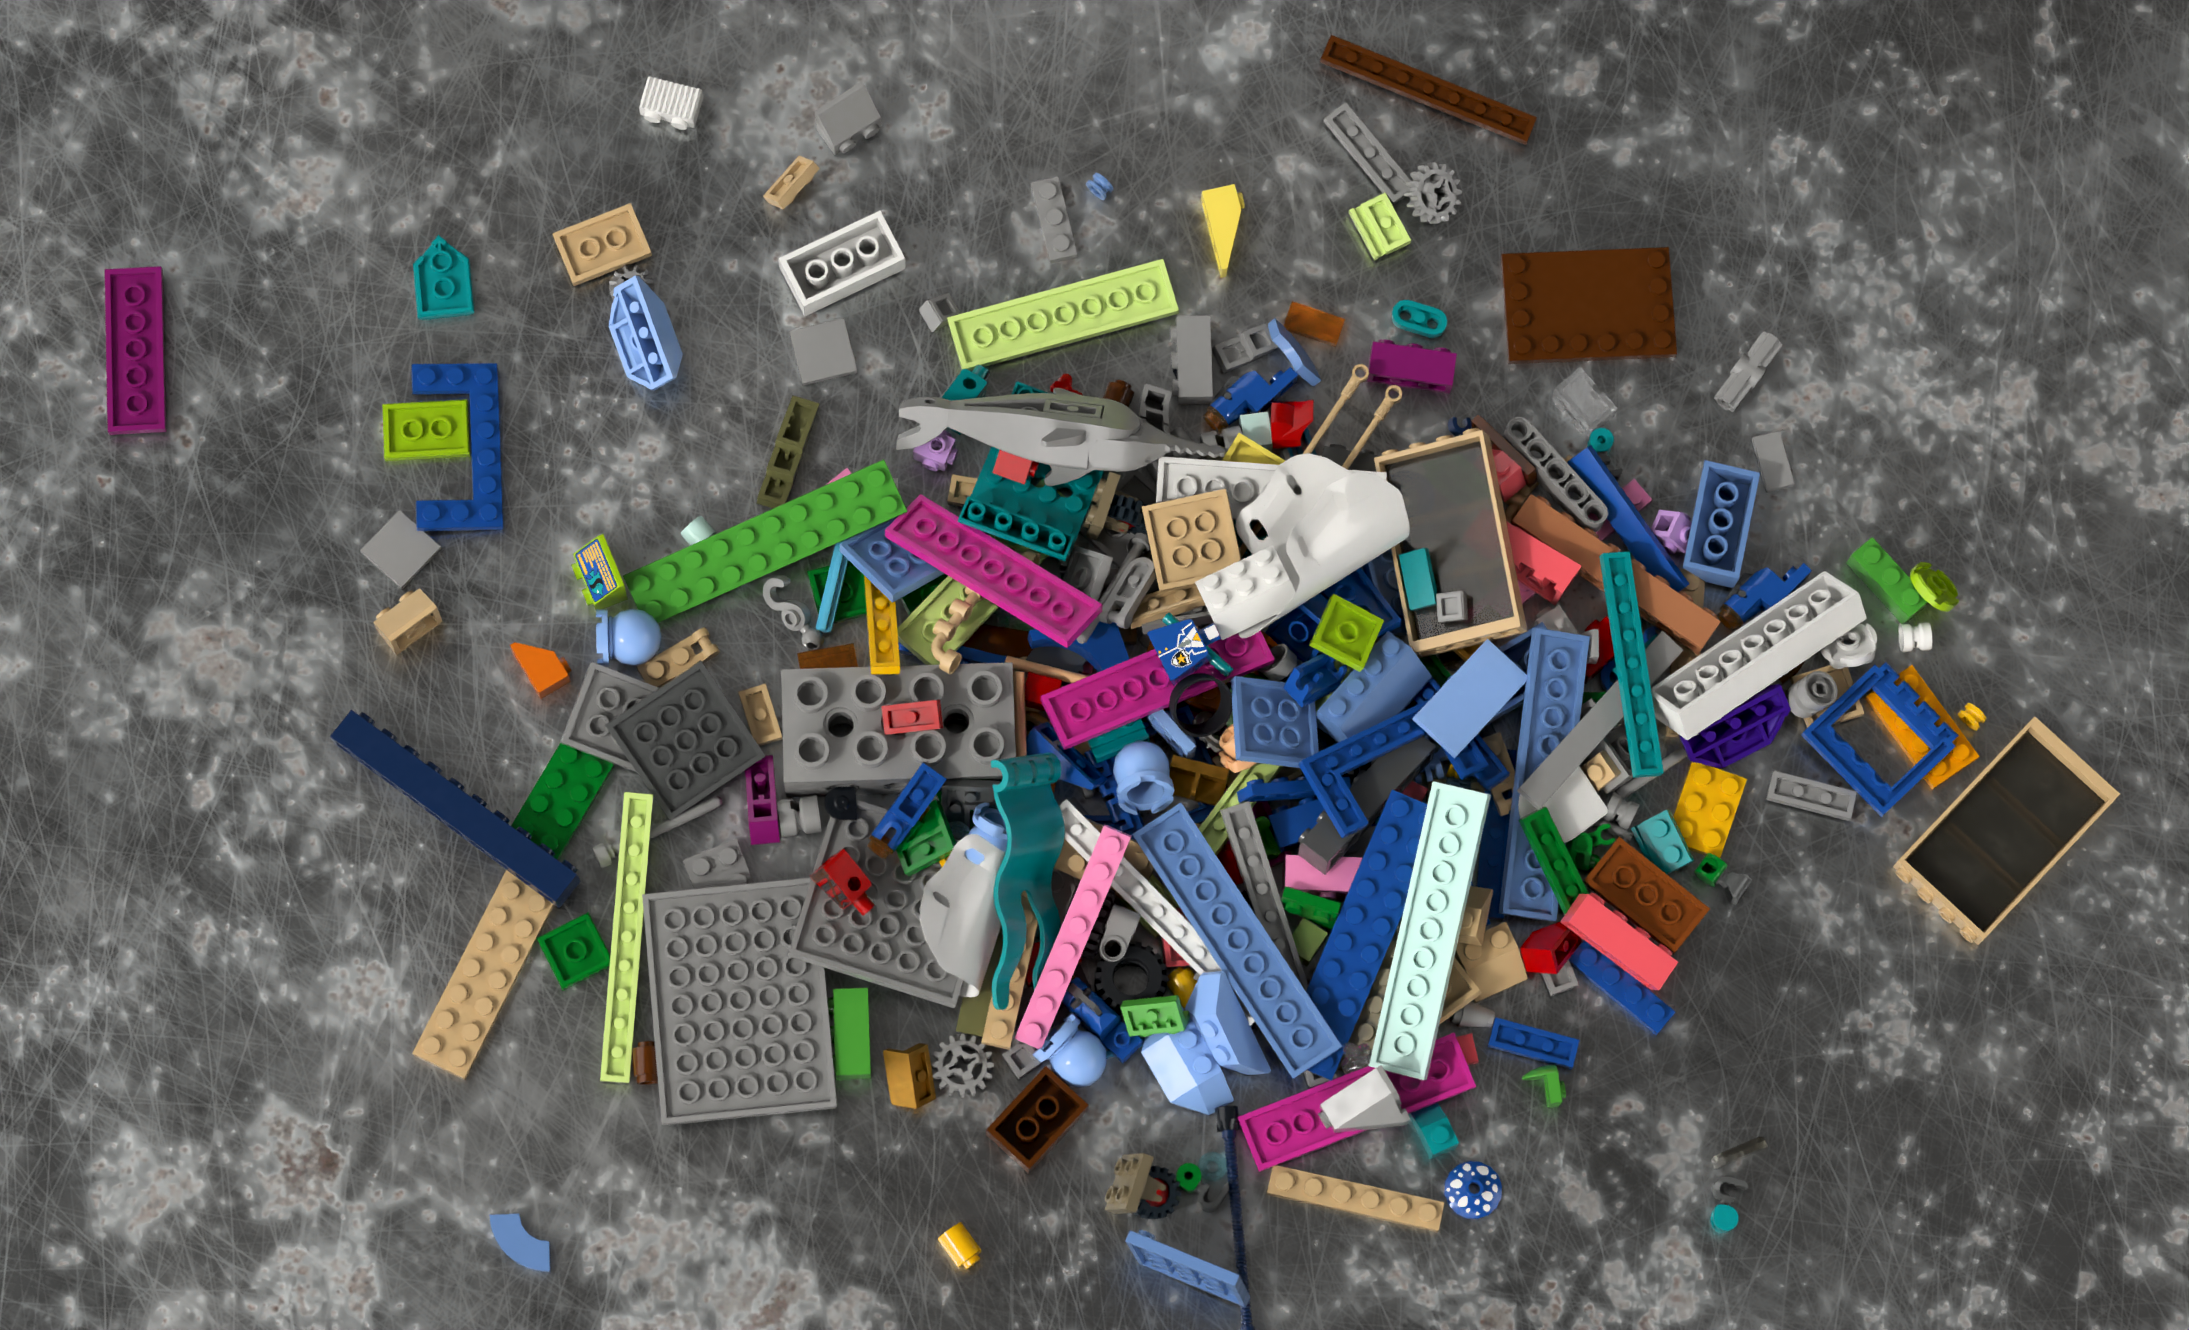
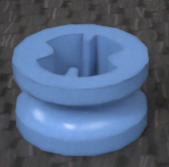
M1095 173L1093 175L1094 179L1092 181L1088 180L1086 186L1096 197L1105 200L1107 198L1106 193H1111L1114 188L1104 176Z

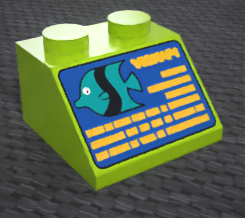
M604 534L597 536L573 554L576 563L571 564L576 579H583L586 588L582 590L588 606L593 604L595 610L605 609L628 600L625 585Z

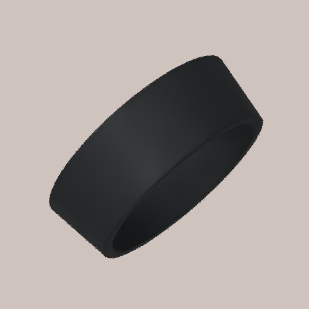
M1204 673L1192 674L1183 678L1174 687L1169 700L1170 712L1177 726L1185 734L1193 737H1206L1219 731L1228 722L1232 714V693L1225 683L1211 675ZM1203 680L1214 681L1221 693L1220 705L1215 714L1200 724L1191 725L1180 721L1176 715V707L1181 694L1196 682Z

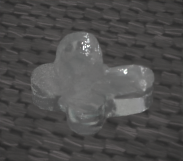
M1345 1043L1342 1046L1343 1053L1346 1056L1341 1062L1344 1073L1348 1074L1358 1068L1369 1067L1368 1055L1371 1051L1368 1044L1364 1043L1358 1046L1354 1043Z

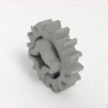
M1437 162L1417 166L1418 171L1410 173L1413 181L1405 183L1410 188V192L1404 193V196L1411 199L1407 207H1414L1412 215L1414 217L1421 216L1420 222L1436 224L1448 221L1449 215L1457 213L1454 205H1461V201L1456 199L1457 195L1462 194V190L1456 189V185L1460 180H1453L1454 170H1446L1445 164L1437 165Z
M961 1034L959 1041H956L953 1036H949L950 1044L946 1045L940 1042L939 1046L942 1052L934 1051L933 1057L938 1060V1062L931 1063V1068L938 1070L933 1075V1079H941L939 1088L942 1090L949 1087L950 1096L955 1091H959L961 1098H964L965 1091H969L972 1096H975V1088L979 1087L984 1090L986 1085L983 1080L992 1079V1075L987 1072V1070L994 1069V1063L987 1062L992 1057V1052L984 1053L983 1050L986 1045L982 1043L977 1045L976 1036L974 1035L970 1041H966L965 1034ZM961 1047L969 1048L975 1051L976 1053H966L962 1050ZM951 1051L952 1060L943 1067L944 1059ZM959 1060H962L964 1064L970 1063L967 1065L966 1072H963L961 1068L956 1069ZM982 1065L980 1075L974 1080L973 1072L975 1068ZM955 1077L962 1080L963 1084L954 1083L949 1079Z

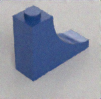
M1099 621L1086 643L1080 644L1076 639L1068 648L1036 629L1030 630L1027 638L1031 649L1038 647H1060L1073 651L1085 658L1097 672L1129 660L1117 623L1114 622L1107 624Z

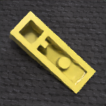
M1235 184L1202 191L1201 203L1221 278L1227 275L1240 221L1241 209L1245 208L1243 195L1241 192L1237 193Z

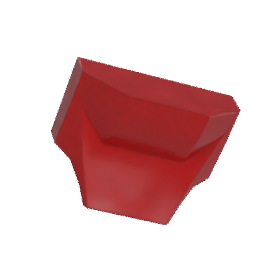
M1314 400L1273 401L1271 403L1273 448L1301 446L1302 434L1313 421Z

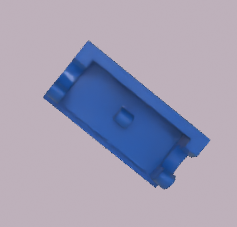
M1322 653L1296 666L1283 688L1301 707H1304L1334 692L1340 686L1347 672V665H1343L1337 670L1334 666L1336 659Z

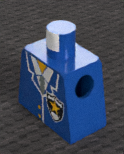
M1192 619L1147 632L1173 686L1209 662L1212 658L1206 646L1221 639L1214 623L1198 631Z

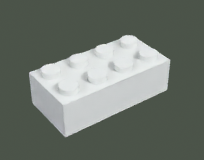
M881 211L779 258L780 270L804 316L906 269L905 257Z

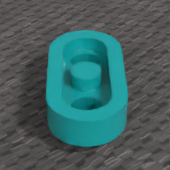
M1411 300L1399 301L1392 310L1391 318L1396 327L1425 337L1437 338L1444 333L1447 326V317L1443 311ZM1408 313L1411 318L1403 320L1400 315ZM1434 321L1437 323V327L1430 328L1427 323Z

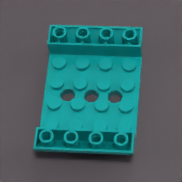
M1017 381L1011 395L1048 392ZM991 447L972 494L966 499L958 522L1066 561L1072 552L1089 511L1095 489L1105 471L1092 470L1076 480L1038 488L1031 484V480L1034 478L1045 479V475L1052 470L1050 465L1039 463L1034 478L1029 476L1026 483L1022 484L992 473L1000 449ZM1067 488L1072 492V495L1070 497H1062L1058 494L1057 490Z

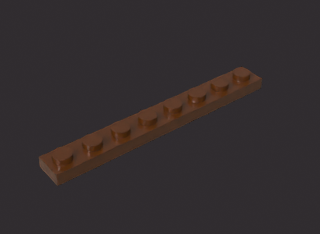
M1333 35L1330 36L1320 59L1322 64L1524 145L1527 144L1537 117Z

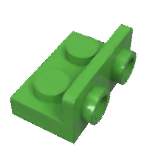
M1178 995L1125 1000L1120 1007L1129 1036L1140 1035L1147 1037L1159 1033L1176 1034L1185 1031L1190 1018L1189 1011L1182 1010Z

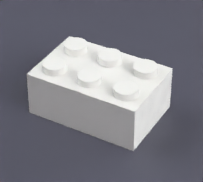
M1273 545L1195 582L1222 640L1279 614L1295 594V589Z

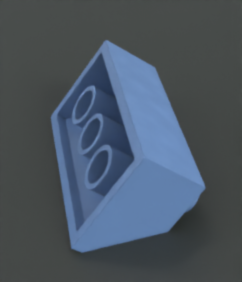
M1707 460L1704 461L1683 562L1684 569L1705 582L1734 588L1740 576L1760 477L1759 472Z
M1387 631L1372 648L1364 669L1360 672L1354 669L1317 710V727L1339 743L1403 712L1432 679V676L1413 649Z

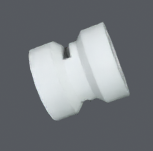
M1920 622L1917 626H1911L1909 623L1899 625L1898 639L1901 652H1911L1913 648H1919L1922 651L1931 650L1932 630L1929 622Z

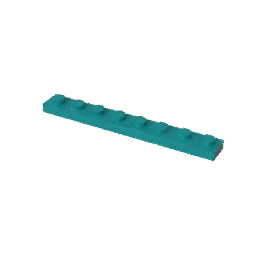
M1630 551L1602 553L1599 558L1633 778L1661 776L1664 770Z

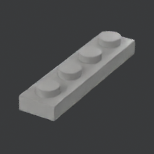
M1344 103L1324 118L1326 126L1382 193H1386L1393 206L1406 197L1404 193L1410 192V188L1405 183L1411 180L1347 103Z

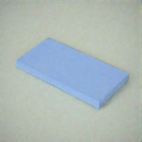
M1487 639L1412 720L1455 758L1526 683L1527 674Z

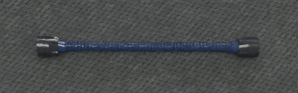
M1222 1106L1215 1108L1217 1132H1221L1222 1139L1225 1141L1224 1145H1226L1224 1148L1225 1156H1227L1225 1159L1227 1160L1226 1167H1228L1226 1170L1228 1171L1227 1178H1229L1227 1181L1229 1182L1230 1208H1232L1230 1209L1232 1212L1231 1219H1233L1231 1221L1233 1223L1232 1230H1234L1232 1233L1234 1234V1249H1236L1234 1250L1235 1260H1237L1235 1261L1237 1264L1236 1274L1240 1275L1248 1293H1250V1290H1248L1247 1260H1245L1247 1257L1246 1249H1244L1243 1219H1241L1243 1216L1242 1208H1240L1242 1205L1240 1204L1241 1197H1239L1237 1156H1235L1236 1145H1234L1236 1130H1240L1238 1106ZM1250 1300L1246 1308L1240 1306L1241 1324H1243L1240 1330H1255V1326L1251 1324L1253 1320H1251L1252 1309H1250Z

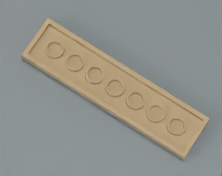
M505 871L412 1053L414 1056L466 1080L537 941L536 938L539 937L554 907V904L509 871Z

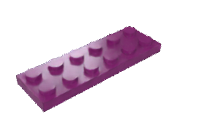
M161 266L105 269L109 435L166 432L163 269Z

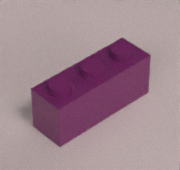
M1381 339L1378 342L1373 341L1367 382L1450 394L1453 386L1457 353H1451L1449 349L1441 347L1434 348V350L1423 349V346L1414 343L1406 344V346L1395 345L1394 341Z

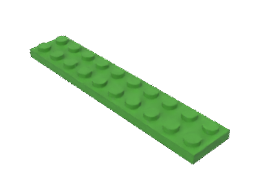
M883 459L623 575V578L637 609L650 614L659 623L906 513L907 509Z

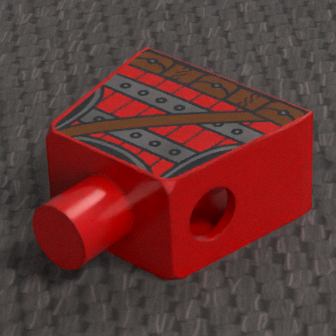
M844 848L831 856L810 875V878L842 909L853 904L864 916L876 905L865 893L872 886L871 881Z

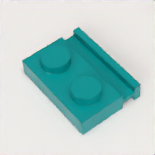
M1138 719L1090 739L1087 742L1096 763L1116 756L1127 744L1138 740L1150 742V737L1145 730L1142 720Z
M1670 809L1631 828L1644 857L1666 874H1670L1695 861Z

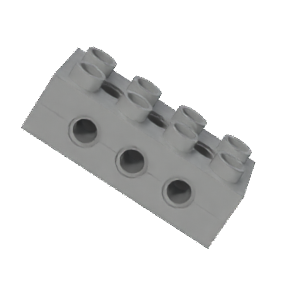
M1013 662L959 664L956 671L951 675L939 669V665L900 666V674L871 675L870 667L781 669L783 769L786 797L826 796L830 790L836 787H856V795L900 794L922 763H925L946 779L1000 781L1001 783L1003 778L1002 772L999 768H991V761L1016 757ZM940 699L943 720L942 729L907 732L900 736L893 734L885 735L881 706ZM951 720H962L967 723L968 728L962 733L954 734L949 732L945 725ZM839 723L848 724L853 728L852 732L845 737H836L829 730L832 726Z

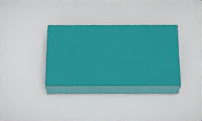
M1428 548L1400 554L1399 560L1410 610L1416 611L1437 605V589Z

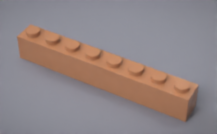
M1530 494L1513 518L1511 524L1523 529L1527 534L1580 564L1581 568L1578 575L1605 592L1599 556L1602 553L1622 551L1611 543L1607 545L1599 540V536L1593 530L1587 527L1583 529L1575 524L1574 518L1565 512L1559 513L1553 509L1551 503L1544 497H1535ZM1632 559L1640 617L1699 655L1721 622L1717 619V615L1706 607L1700 608L1693 603L1694 600L1688 594L1682 591L1676 592L1669 587L1670 584L1667 580L1658 575L1654 577L1645 571L1646 567L1642 563Z

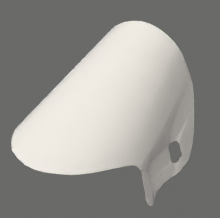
M1310 453L1293 456L1281 463L1276 468L1264 491L1256 500L1241 510L1236 519V530L1252 555L1272 545L1274 546L1295 589V594L1279 614L1239 632V636L1247 638L1254 635L1408 538L1410 532L1409 520L1403 496L1399 489L1376 474L1364 471L1352 473L1326 457ZM1287 475L1294 477L1302 490L1301 494L1296 495L1286 481ZM1252 519H1258L1267 531L1268 537L1264 540H1259L1250 528L1249 524Z
M978 834L966 835L957 842L944 866L926 883L920 907V924L924 938L937 962L944 971L963 980L959 993L960 997H975L979 995L1001 927L994 903V886L998 870L1006 852L1001 851ZM973 848L984 855V861L980 864H974L964 856L966 850ZM935 891L948 899L949 908L935 899L933 895Z

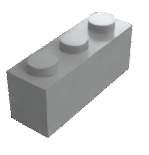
M1210 315L1176 316L1175 325H1170L1171 342H1176V352H1171V368L1177 369V379H1172V396H1178V405H1210L1213 400Z

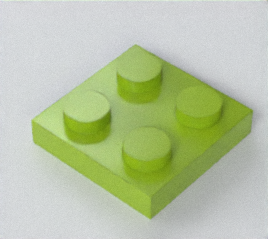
M1333 594L1327 603L1309 646L1360 672L1364 669L1384 620Z

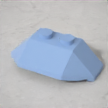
M635 275L614 288L613 296L615 298L611 307L609 328L627 377L651 390H656L677 377L683 353L665 304L639 276Z
M1225 972L1202 973L1186 1004L1185 1010L1189 1011L1190 1018L1194 1021L1218 1065L1245 1075L1268 1074L1271 1068Z
M1189 1018L1185 1031L1176 1034L1159 1033L1145 1037L1141 1054L1170 1103L1209 1116L1215 1112V1108L1227 1106L1234 1102L1220 1066L1191 1018Z

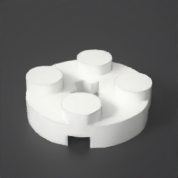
M1866 623V626L1858 624L1855 628L1849 630L1820 651L1835 669L1868 664L1875 657L1877 634L1868 623ZM1844 640H1849L1850 643L1854 644H1844Z

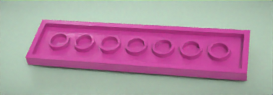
M921 494L906 508V513L899 515L885 529V537L1066 648L1102 612V604L981 530L959 523L958 516Z
M1261 630L1247 638H1241L1239 633L1208 645L1234 668L1228 677H1225L1209 662L1192 674H1208L1223 683H1227L1235 676L1242 677L1273 664L1275 659ZM1153 649L1042 695L1040 700L1063 749L1066 750L1169 707L1170 696L1175 686H1173L1156 650ZM1211 680L1196 682L1181 694L1178 703L1218 687V685Z
M1455 1033L1436 1039L1427 1080L1385 1071L1400 1097L1401 1108H1405L1408 1114L1476 1088ZM1370 1066L1364 1067L1239 1116V1124L1258 1171L1262 1172L1273 1166L1280 1165L1366 1131L1334 1133L1331 1127L1325 1128L1318 1113L1322 1112L1320 1109L1322 1102L1375 1068Z

